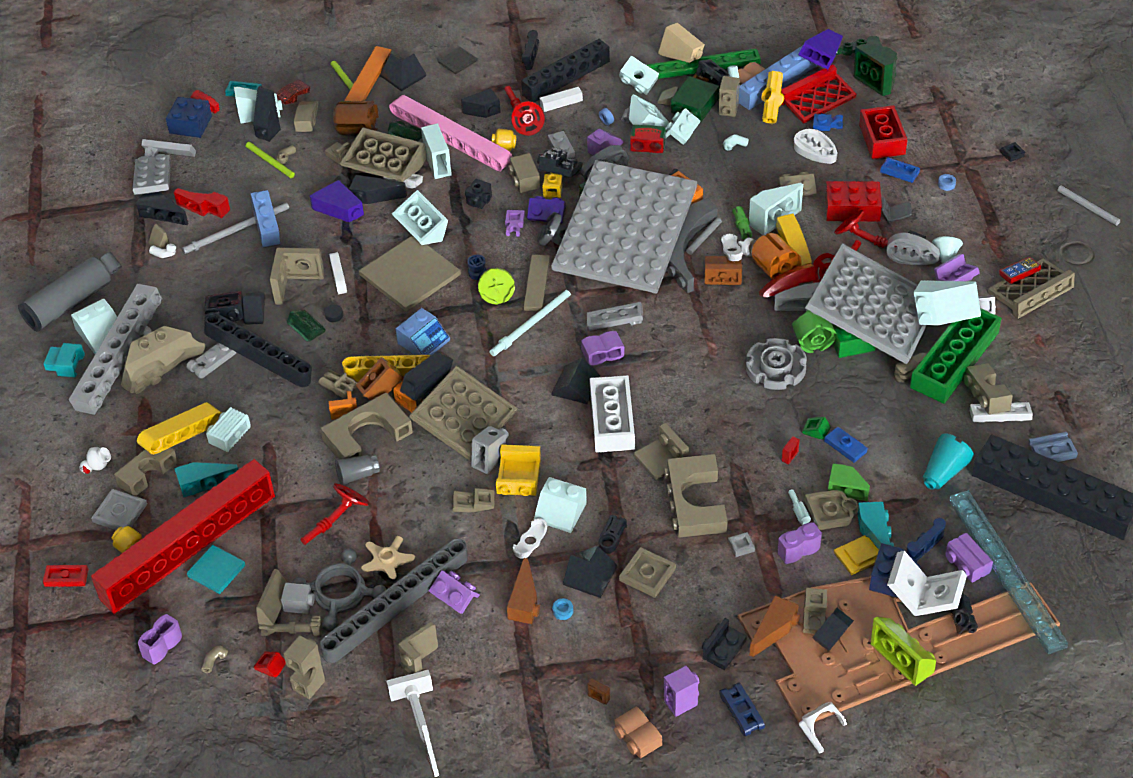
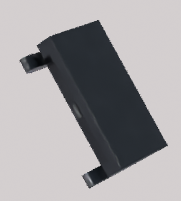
M711 59L699 61L696 75L710 79L713 84L719 86L720 91L723 76H729L728 72Z

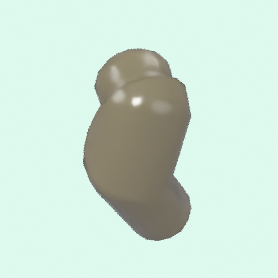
M291 145L280 150L277 155V161L285 164L288 161V157L296 153L295 147Z
M216 645L205 655L201 670L205 673H211L217 657L224 659L227 656L228 649L223 647V645Z

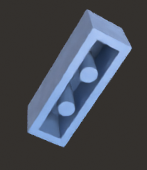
M268 190L251 193L252 209L262 247L280 244L279 229Z

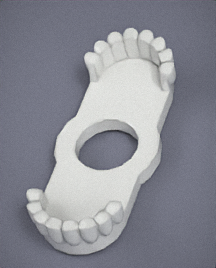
M730 233L723 235L721 241L723 253L726 254L727 259L730 261L741 260L743 251H741V247L737 244V236ZM731 248L737 249L736 251H728Z
M537 518L531 521L530 529L521 536L517 546L513 545L516 557L521 559L527 558L540 545L541 539L547 532L548 526L545 520ZM527 537H534L536 542L534 544H527L525 539Z

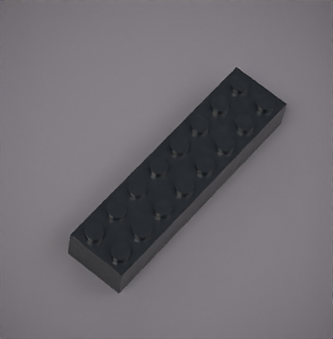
M990 435L974 461L973 477L1121 540L1125 539L1133 524L1132 492L995 435Z

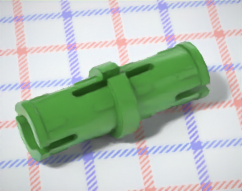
M737 206L738 213L735 208L732 210L736 219L735 225L740 231L741 238L745 240L748 238L747 234H749L750 238L753 234L743 207Z

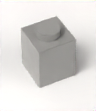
M285 583L281 598L284 612L308 614L310 606L314 605L315 595L311 592L310 585Z

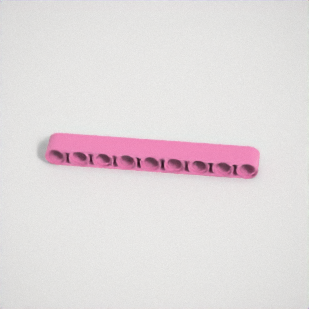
M401 95L389 105L390 111L395 116L419 129L438 123L448 145L496 171H501L510 164V158L513 156L508 150L405 95Z

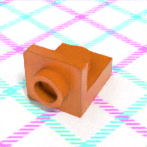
M402 382L398 383L393 389L395 402L413 412L417 408L416 400L400 392Z
M347 391L348 399L329 401L331 420L338 419L357 408L356 397L352 398L351 391Z

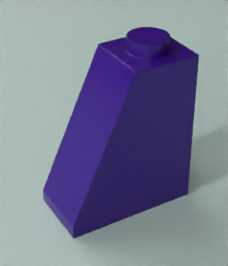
M827 29L806 40L798 55L828 70L836 56L843 36Z
M339 180L309 195L312 209L349 223L364 215L362 201Z

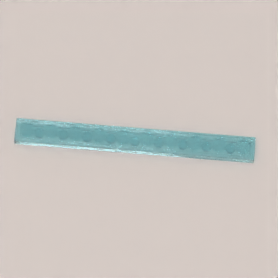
M969 490L951 495L950 503L975 542L993 561V570L1047 654L1066 649L1068 642Z

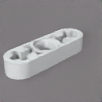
M338 252L330 253L329 257L338 295L347 293Z

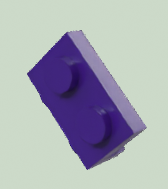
M541 196L530 198L527 219L548 222L546 220L549 215L556 212L561 215L560 223H563L566 203L561 198H552V200Z

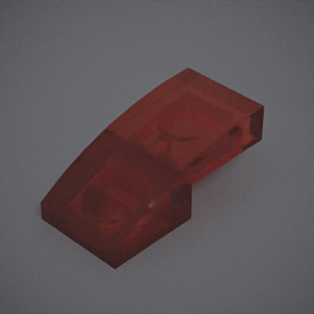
M297 80L284 86L275 94H277V100H281V103L286 105L297 102L298 95L310 93V86Z

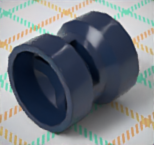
M477 254L468 258L469 277L479 280L480 276L486 271L485 258Z

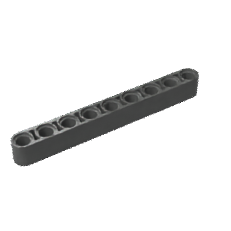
M453 539L327 634L320 642L324 660L329 663L339 661L425 595L441 570L447 573L450 571L454 572L464 565L468 560L466 542L462 539Z

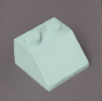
M549 477L540 493L534 519L542 518V520L547 522V526L571 533L587 504L586 488Z

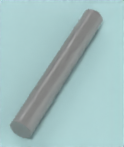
M716 218L687 248L686 252L692 255L722 223L721 219Z

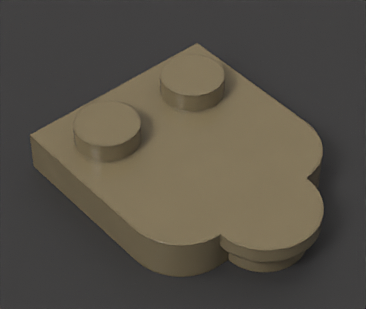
M839 490L805 494L804 497L811 518L819 530L848 526L852 523L853 516L857 515L858 512L857 501L847 498Z

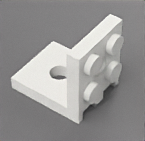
M905 551L897 552L887 585L914 616L957 609L967 575L963 570L927 577Z

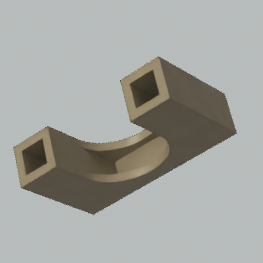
M387 393L374 398L320 428L323 442L338 459L363 456L362 449L353 439L352 434L364 425L374 424L383 427L396 442L412 434L413 431L411 420Z
M715 454L667 459V467H664L665 479H669L667 494L672 496V501H669L670 512L675 514V518H672L673 530L678 532V538L726 533L728 521L725 505L698 507L688 503L682 496L683 491L691 485L717 482L718 467Z

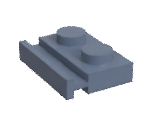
M1067 432L1029 439L1028 445L1031 446L1033 452L1057 462L1077 458L1078 452L1071 439L1068 438Z

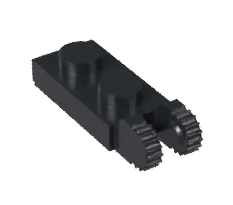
M536 30L528 32V43L525 44V52L522 53V63L525 64L526 70L533 68L538 52L539 40L537 39L538 32Z

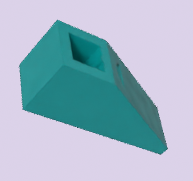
M193 462L174 468L184 498L217 486L229 475L238 471L237 464Z
M883 502L858 503L857 518L861 534L869 537L878 550L881 543L894 546V543L890 542L889 539L891 538V526H887L889 514L888 510H884Z

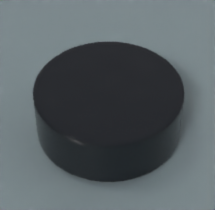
M334 304L326 307L324 313L327 321L338 322L343 318L341 306Z

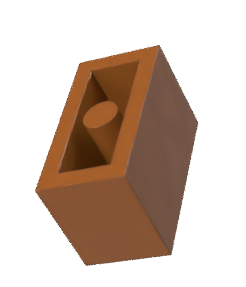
M381 357L356 386L365 397L373 400L384 393L389 394L402 380L403 376L393 364Z

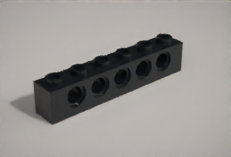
M597 39L521 80L522 96L530 102H536L540 100V97L547 96L610 62V47L601 39Z

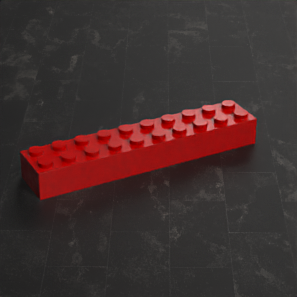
M253 459L243 465L238 471L229 475L220 484L211 488L206 494L197 498L185 509L180 510L178 514L165 521L157 529L148 533L139 542L130 546L129 549L115 557L104 567L98 569L91 575L99 600L115 614L274 498L275 494L269 471Z

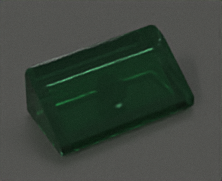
M401 120L389 123L388 134L417 142L422 138V130L419 127Z
M290 311L287 323L307 342L326 331L307 311Z

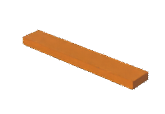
M379 46L374 48L344 101L366 100L391 54V49Z

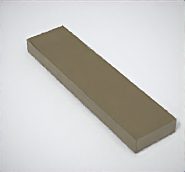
M532 255L524 311L539 312L543 308L550 255Z

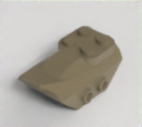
M163 326L131 342L121 386L125 390L130 391V393L139 394L147 386L158 384L162 380L163 374L173 369L181 361L203 354L205 344L196 341L192 337L191 332Z

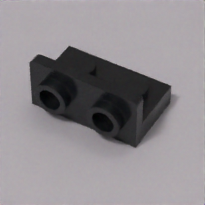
M724 618L721 623L716 624L711 637L704 640L701 647L703 649V659L725 671L747 641V635L729 627V619Z

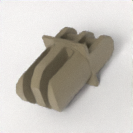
M919 353L911 356L907 364L903 362L895 364V380L903 382L912 378V372L927 354Z
M331 369L318 381L319 385L335 392L336 398L340 396L346 399L348 397L347 391L352 392L353 388L357 387V382L347 377L346 373L341 375Z

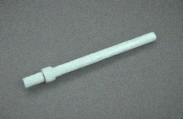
M565 290L509 336H504L499 340V344L490 350V354L496 356L503 349L509 348L514 340L571 295L570 292Z

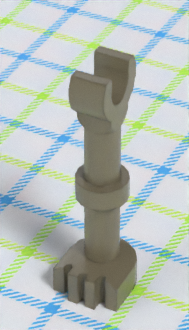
M313 616L311 624H296V622H289V624L274 623V625L259 624V629H261L260 634L262 636H268L275 632H289V634L312 632L313 636H321L322 620L321 616Z

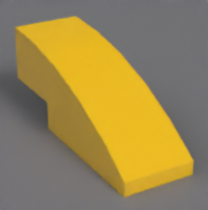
M794 213L777 217L776 229L781 238L801 256V266L806 264L812 265L805 238Z

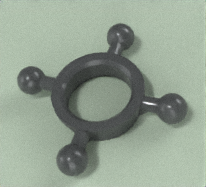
M346 548L341 552L342 564H333L324 568L312 582H307L302 577H297L292 581L294 584L310 585L311 591H314L317 604L329 612L322 620V627L328 632L333 631L339 625V621L336 618L337 613L354 609L362 602L364 596H370L375 599L387 590L383 585H377L374 588L365 586V582L359 572L350 566L357 558V554L352 548ZM334 576H349L357 583L355 591L341 599L328 598L321 592L324 583Z

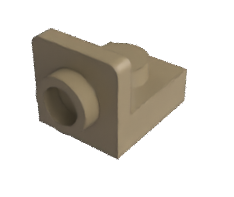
M336 142L325 150V155L340 164L351 147L350 143L346 142L342 145Z

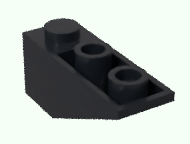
M144 193L136 203L139 217L188 225L185 210L162 193Z

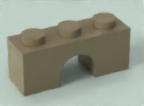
M989 363L969 366L966 369L964 383L969 387L973 396L977 398L981 407L985 409L988 415L1011 411L1012 394L1005 384L995 385L996 373Z
M170 447L153 455L144 450L114 474L118 487L127 494L137 496L148 487L144 473L149 470H157L164 474L178 463L175 451Z
M299 635L284 653L286 666L295 670L294 674L290 677L292 689L310 699L325 682L318 645L314 640L306 639Z

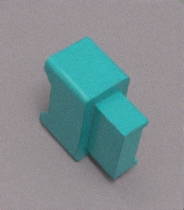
M63 343L61 348L50 347L44 361L45 370L56 371L57 376L76 378L77 373L75 370L78 362L85 356L82 344Z

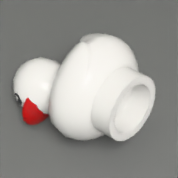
M91 447L87 452V460L80 463L79 468L81 472L89 474L92 470H102L107 465V462L111 460L109 450L105 447Z

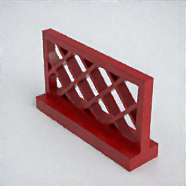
M832 64L828 70L824 68L782 89L781 93L784 95V100L781 105L785 104L804 124L814 119V114H824L856 98L857 94L836 73L837 68ZM835 79L839 85L829 84V82ZM823 87L826 88V92L817 91L816 89ZM828 89L838 90V94L828 93ZM840 91H845L849 95H840ZM806 93L813 94V99L803 97V95ZM815 95L823 96L825 100H817ZM827 97L837 99V101L828 102ZM790 101H800V105L792 104ZM802 102L812 103V106H802ZM814 104L824 106L822 109L813 108ZM801 110L810 112V115L804 117Z

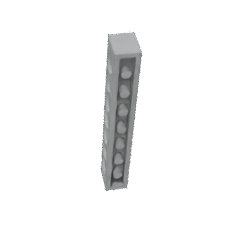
M137 284L69 398L75 411L95 415L101 407L104 398L110 392L111 386L126 363L131 342L139 339L144 333L154 312L161 304L162 297L156 287Z

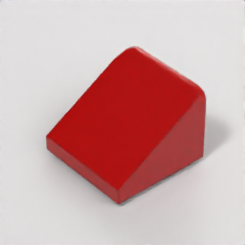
M265 651L253 668L276 678L286 665V662L279 652Z

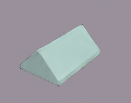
M418 190L392 213L422 245L443 241L448 220Z

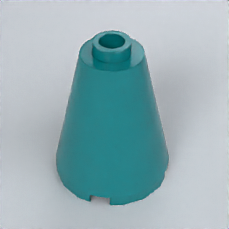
M945 433L941 434L937 439L923 475L924 484L929 489H940L973 459L974 453L964 441L961 443L957 442L954 435Z

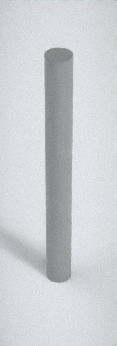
M1059 186L1057 191L1116 226L1120 223L1119 218L1064 186Z

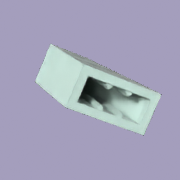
M234 87L240 122H253L257 90ZM274 93L278 117H280L279 110H283L281 100H277V94Z

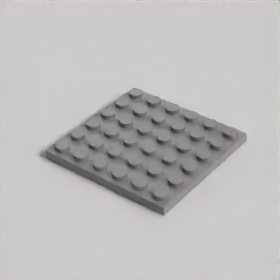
M843 243L806 306V309L812 313L819 315L830 323L837 325L846 332L855 335L864 342L875 346L880 351L893 356L905 364L909 362L926 325H919L914 291L918 285Z

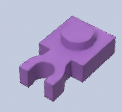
M507 210L505 227H507L506 236H510L512 231L516 232V236H520V228H523L524 210Z

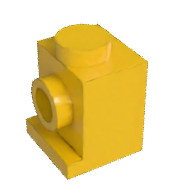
M555 173L545 174L543 183V197L545 199L561 198L562 175ZM548 189H557V192L548 191Z

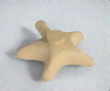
M400 536L395 537L390 547H380L372 542H367L366 548L371 552L374 559L364 564L361 569L367 572L383 571L390 579H395V568L414 561L415 555L398 552L403 538Z

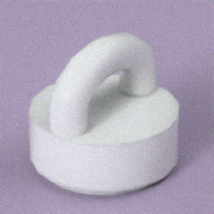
M747 238L744 242H738L743 255L752 256V246L756 240Z

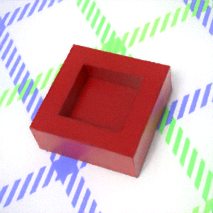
M793 436L784 446L782 462L789 465L798 454L800 439Z

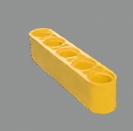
M431 355L354 356L345 358L342 365L346 376L359 382L382 357L399 370L403 376L401 381H403L406 373Z
M203 403L142 431L137 438V443L149 453L157 454L207 431L209 426L214 425L218 421L222 412L210 403Z

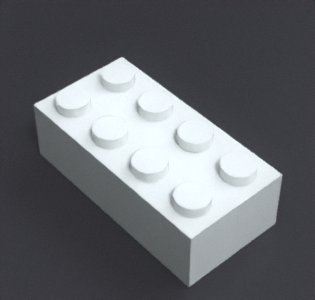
M629 376L590 378L595 451L635 450Z

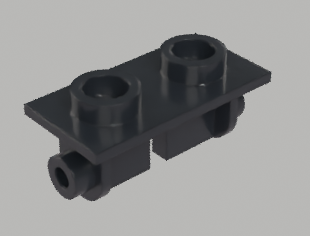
M962 591L958 608L951 609L959 635L964 630L974 633L978 628L974 615H971L973 610L970 598L963 594Z

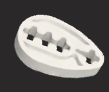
M804 129L795 135L794 149L798 154L820 163L832 164L836 162V147L821 131Z

